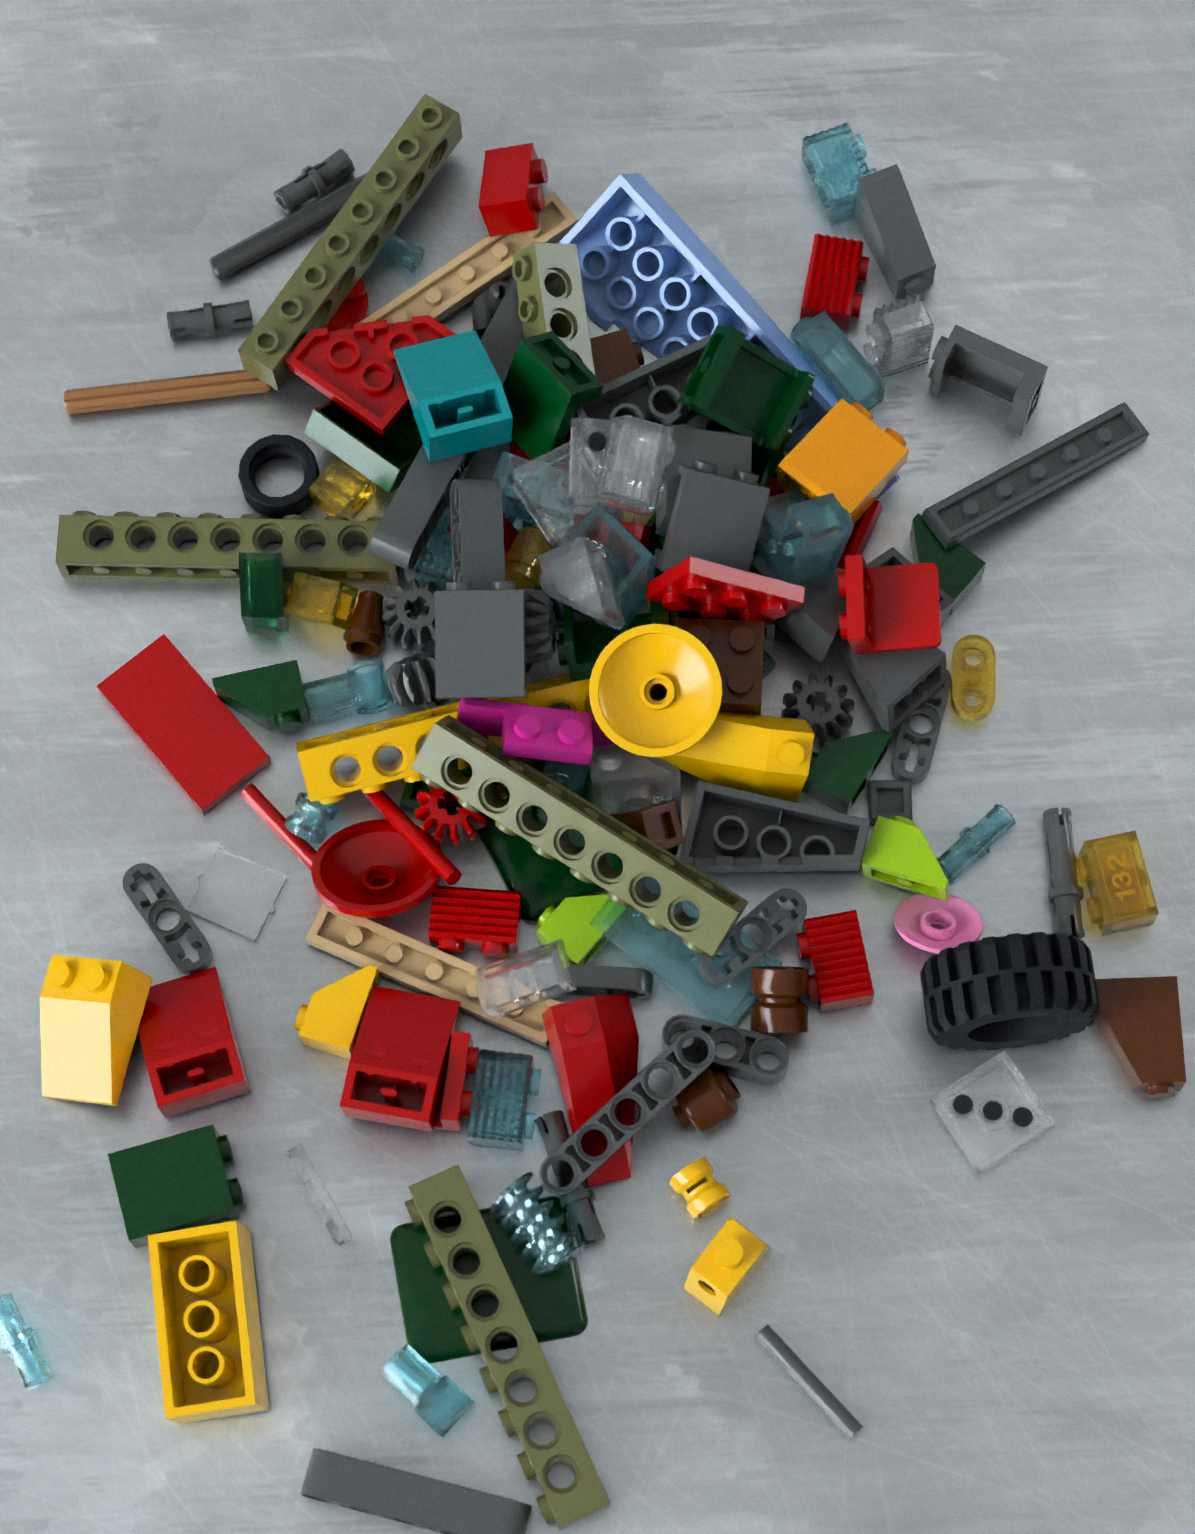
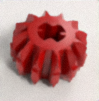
M428 785L430 792L419 791L417 793V801L421 806L414 810L415 818L423 821L420 829L425 835L435 832L434 841L437 845H441L448 836L451 837L453 847L457 848L460 846L461 835L464 834L467 839L474 841L477 838L474 827L485 828L487 825V818L482 812L475 813L464 808L458 802V797L446 789L440 790ZM456 804L457 814L448 815L446 805Z

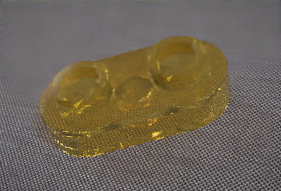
M967 635L959 639L953 648L951 656V706L956 715L966 721L984 719L992 711L995 702V649L988 639L980 635ZM967 656H975L979 659L980 663L976 666H971L966 663L965 658ZM975 696L979 699L980 704L969 706L965 702V698Z

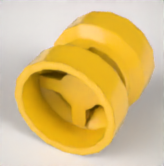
M706 1157L692 1162L675 1174L669 1181L676 1194L683 1195L688 1202L687 1210L694 1220H698L711 1213L731 1197V1193L725 1184L717 1182L714 1178V1168Z

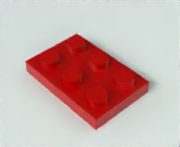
M691 556L648 582L646 591L647 600L662 603V607L667 610H689L700 613L703 619L765 621V625L777 618L786 616L788 612L804 604L805 587Z

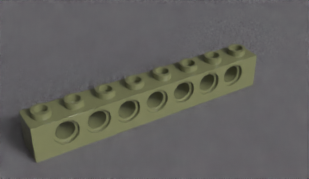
M427 94L422 97L238 349L245 372L277 391L281 389L292 374V371L286 368L284 359L311 329L326 327L462 139L460 114Z
M75 511L72 515H59L55 562L63 578L399 585L400 566L369 553L371 540L382 519L381 516L370 517L367 521H354L343 516H328L324 520H307V518L300 515H286L282 519H265L257 514H245L240 518H223L221 515L214 513H203L198 517H181L171 512H162L157 514L156 517L139 516L136 513L127 511L117 512L114 516H98L90 511ZM103 538L113 539L112 543L106 548L98 549L94 547ZM144 539L155 540L154 544L148 549L141 550L136 548L139 542ZM186 540L198 541L190 550L178 549L180 544ZM234 540L240 542L238 547L232 551L220 549L227 541ZM277 541L282 543L281 547L274 552L262 550L269 542ZM320 542L324 544V547L316 553L305 551L306 546L310 543ZM354 543H363L367 546L364 551L357 554L346 551Z
M450 715L433 725L411 766L412 769L421 774V779L429 786L440 790L446 789L458 797V802L464 808L475 813L482 812L495 820L496 827L511 836H521L533 844L532 848L536 853L547 859H557L570 867L571 874L577 879L586 883H596L608 891L607 895L611 900L625 907L632 906L645 914V919L648 923L660 930L667 931L669 929L683 938V943L689 949L696 953H707L713 957L724 945L749 903L519 758L502 755V748ZM459 758L466 760L470 764L472 777H466L460 772L458 768ZM495 782H500L508 788L510 793L509 801L501 799L496 794ZM533 805L541 807L546 812L547 824H542L534 818L532 814ZM570 829L578 830L584 836L585 847H578L571 841L569 836ZM607 853H614L620 857L623 863L622 871L615 870L608 864ZM646 876L652 877L659 882L661 894L651 893L646 888L644 883ZM683 900L691 901L698 907L699 918L690 917L684 912L682 908Z
M457 1164L409 1186V1193L412 1199L404 1202L414 1226L417 1227L423 1224L430 1240L423 1243L425 1251L433 1268L441 1265L449 1281L441 1285L452 1311L460 1307L467 1324L460 1327L470 1352L472 1353L479 1349L486 1366L479 1369L480 1375L489 1395L496 1392L499 1393L505 1409L497 1413L508 1437L510 1438L517 1434L524 1452L517 1454V1458L527 1480L529 1481L536 1477L543 1495L537 1497L536 1501L546 1523L549 1524L555 1521L559 1530L610 1507V1500L459 1165ZM451 1211L459 1215L461 1224L456 1231L443 1233L436 1228V1219L443 1212ZM462 1253H472L480 1260L479 1268L470 1275L460 1274L454 1268L455 1259ZM482 1294L494 1296L499 1303L497 1311L489 1317L478 1316L472 1309L474 1300ZM500 1336H509L515 1340L518 1349L513 1357L505 1360L499 1359L491 1352L493 1341ZM527 1378L533 1381L537 1392L530 1401L518 1402L511 1396L510 1387L515 1380ZM540 1420L550 1422L556 1431L553 1441L547 1445L535 1444L528 1434L533 1423ZM565 1463L574 1470L575 1480L569 1487L560 1489L554 1487L549 1482L548 1472L553 1465Z

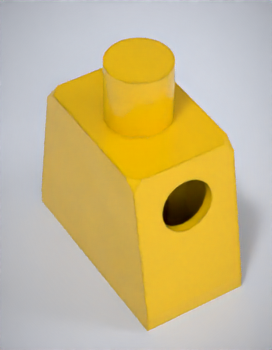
M730 1217L690 1269L684 1290L720 1317L772 1247L737 1220ZM703 1282L707 1283L714 1291L705 1286Z

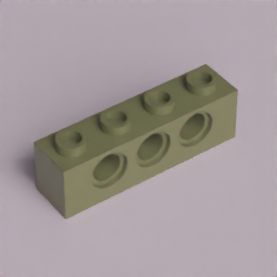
M533 242L513 255L512 273L517 283L519 297L518 315L522 321L524 338L553 330L562 342L595 375L577 244Z

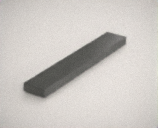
M1123 402L926 508L921 517L946 550L1139 445L1147 439L1149 433L1129 406Z

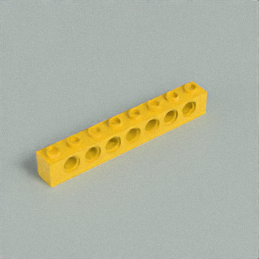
M569 673L528 683L529 698L486 699L489 701L529 704L550 708L555 703L563 702L568 705V709L593 713L589 707L590 679L571 681ZM460 701L295 743L310 802L319 800L320 804L335 803L345 798L344 793L362 789V793L378 792L388 787L387 782L403 778L407 783L421 781V774L411 768L420 751V743L429 735L437 721L448 715L456 719ZM483 735L502 748V737ZM386 746L397 747L401 751L399 758L389 764L380 762L377 759V755L382 748ZM343 757H352L358 761L356 770L350 774H340L334 767L337 761ZM458 759L459 770L470 767L466 760Z

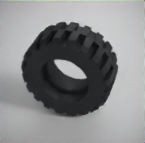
M1014 933L1001 937H986L974 942L968 941L954 948L948 947L941 950L939 954L932 955L925 962L920 972L928 1034L938 1045L942 1047L947 1046L949 1049L957 1050L963 1048L969 1051H977L978 1049L1000 1050V1048L1024 1047V1045L1047 1043L1049 1040L1069 1037V1034L1085 1030L1086 1027L1094 1024L1100 1012L1091 950L1082 940L1072 935L1066 937L1063 933Z

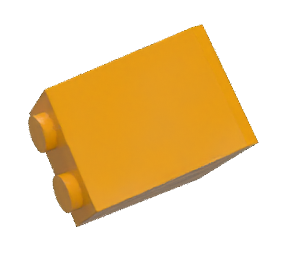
M841 398L780 462L777 472V487L844 538L906 463L909 450L905 447L906 441L897 432L890 428H886L884 431L871 421L873 416L865 407L857 402H853L850 405Z

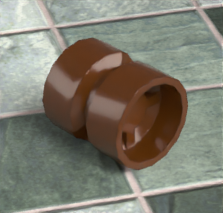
M791 966L752 967L751 992L758 996V1001L751 1005V1031L769 1033L808 1032V1006L801 1002V997L808 993L809 968Z

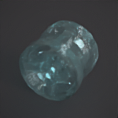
M300 792L295 800L297 808L294 814L287 817L284 826L291 833L304 840L321 844L327 836L325 828L329 821L335 819L338 809L333 804H320L319 800L310 802L308 793Z

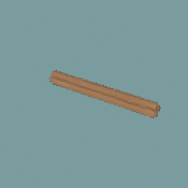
M244 370L66 390L64 392V406L68 414H80L268 392L270 386Z

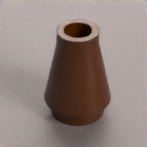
M362 591L359 593L358 602L343 635L347 650L354 655L361 657L376 656L379 654L380 648L386 643L385 627L382 620L384 597L378 592Z

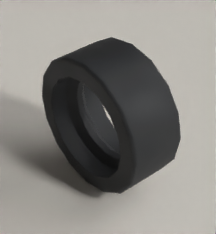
M273 434L258 439L247 448L239 464L238 477L246 501L257 513L268 518L282 519L286 515H300L313 504L319 493L321 476L314 453L303 441L293 436ZM276 457L293 458L302 465L304 470V481L301 487L292 494L283 497L267 496L257 488L255 483V475L258 468L267 460Z

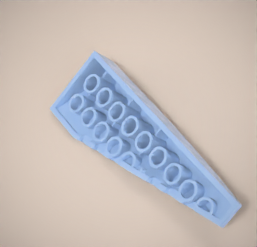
M640 173L620 174L559 242L577 244L586 313L605 330H608L612 324L620 330L627 328L631 342L638 341L640 346L644 347L658 359L712 335L716 326L720 325L739 330L746 335V340L794 368L813 374L815 376V380L811 385L813 393L808 403L802 409H799L792 422V435L784 445V448L788 451H791L839 402V399L773 320ZM898 474L892 478L875 500L879 501L901 479Z

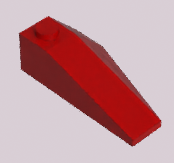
M628 993L592 996L550 1006L542 1014L572 1134L637 1075L639 1034ZM628 1099L619 1101L614 1111L616 1119L623 1125L634 1124L635 1103ZM589 1130L584 1133L581 1139V1148L587 1155L595 1157L604 1151L606 1141L602 1133L597 1130ZM633 1136L585 1179L588 1188L631 1177Z

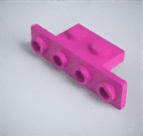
M462 698L456 720L480 735L502 737V755L589 765L593 755V748L626 751L605 735L596 722L593 713L574 711L572 709L539 707L529 704L489 701L482 698Z

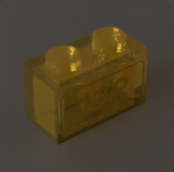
M1136 831L1084 841L1079 857H1075L1077 876L1081 883L1087 882L1091 897L1086 899L1088 916L1092 924L1098 923L1101 936L1153 925L1159 912Z

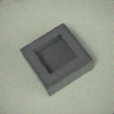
M868 780L867 808L870 826H875L878 815L889 819L893 815L902 816L913 821L911 780Z

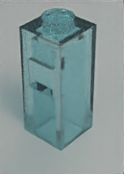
M822 311L813 318L807 316L793 327L790 337L791 343L827 384L839 401L842 398L850 405L853 402H857L868 411L883 401L886 383L825 311Z

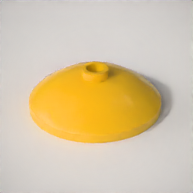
M665 624L641 625L629 629L614 638L603 649L596 660L589 684L591 709L596 722L605 735L616 745L628 752L653 758L679 754L697 744L709 732L717 719L723 694L719 667L707 647L687 631ZM656 685H664L667 689V695L661 701H655L651 695V691Z

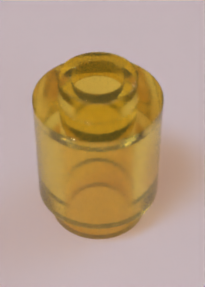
M532 526L518 531L505 558L506 581L517 582V590L535 588V586L542 583L557 551V544L547 530Z

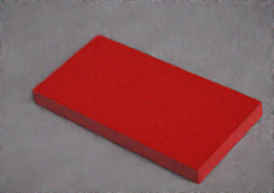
M165 634L97 685L103 697L203 815L271 762L269 755Z

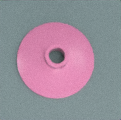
M921 894L912 895L898 905L894 916L895 928L905 941L919 949L933 953H940L941 950L948 947H957L964 942L978 941L983 929L982 918L978 911L968 902L953 895H950L948 903Z

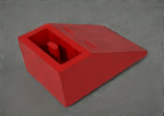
M216 967L151 986L138 1031L157 1107L163 1116L168 1118L251 1092Z
M373 986L349 1061L340 1101V1108L345 1116L434 1133L448 1066L452 1031H455L461 1002Z

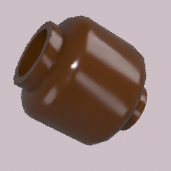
M708 1066L675 1097L677 1104L672 1106V1110L686 1129L693 1125L700 1132L709 1133L737 1113L738 1104L736 1100L741 1095L734 1082L722 1068L715 1071Z

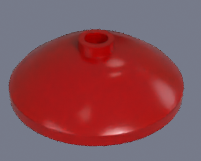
M387 819L364 821L338 831L318 849L311 868L312 881L316 893L328 906L344 914L362 918H382L405 912L431 895L442 878ZM431 834L426 835L435 844L434 837Z

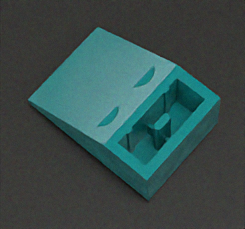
M475 330L394 350V356L429 462L511 442L513 416L501 380Z

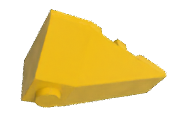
M719 711L713 726L697 744L679 754L655 758L712 784L796 803L809 775L815 733L808 722L803 719Z

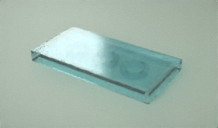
M646 876L644 878L646 888L651 893L661 894L659 882L652 877ZM608 898L589 922L590 925L603 933L605 937L644 968L651 971L654 976L709 1020L733 1027L736 1026L757 998L751 992L752 967L782 965L781 961L766 951L733 980L722 985H711L705 982L698 973L697 960L700 954L689 949L683 943V938L669 929L664 931L652 926L645 919V914L634 907L619 905ZM683 900L682 908L684 912L690 917L699 918L698 907L691 901ZM741 930V941L747 948L758 949L761 946ZM728 938L726 940V943L732 947L730 939ZM732 948L720 957L710 956L713 960V964L709 967L711 972L721 971L726 975L727 971L724 965L739 954ZM739 955L741 962H743L745 958Z

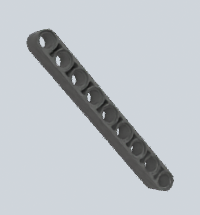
M515 279L480 340L501 380L502 386L521 339H524L522 321L518 315L519 297ZM422 445L373 534L369 549L370 555L407 570H412L450 502L452 481L464 477L477 451L429 462L424 445Z

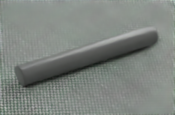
M766 1325L757 1333L755 1338L849 1439L863 1428L858 1420L769 1325Z

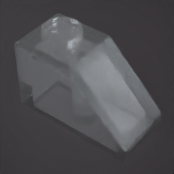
M581 536L538 556L542 571L539 574L540 583L549 597L617 628L625 625L602 544Z

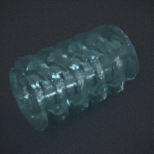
M528 1172L509 1184L496 1197L490 1212L494 1217L505 1215L500 1224L504 1231L516 1229L512 1235L511 1242L514 1246L527 1244L521 1255L525 1261L537 1259L532 1271L536 1276L556 1271L570 1262L583 1251L585 1245L570 1248L569 1243L576 1235V1232L570 1230L560 1234L558 1229L565 1221V1217L560 1215L550 1219L547 1216L555 1203L553 1200L541 1204L537 1202L544 1188L541 1185L528 1189L527 1184L534 1176L532 1172Z

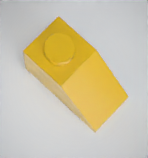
M367 965L314 992L309 1005L302 1004L296 1018L295 1030H299L298 1036L304 1046L343 1058H351L373 986H379L381 980L378 967Z

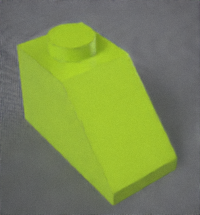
M878 815L861 862L864 877L948 903L950 897L948 879L921 829L915 827L916 824L913 821L902 816L893 815L889 819Z
M607 894L565 898L558 907L554 904L550 905L539 917L536 923L539 926L537 930L538 942L564 964L587 965L634 911V907L619 905L611 900Z

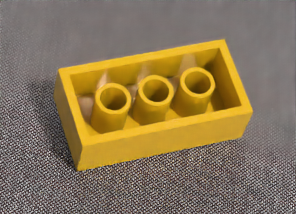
M235 1220L148 1235L165 1419L178 1424H185L269 1410L250 1229Z

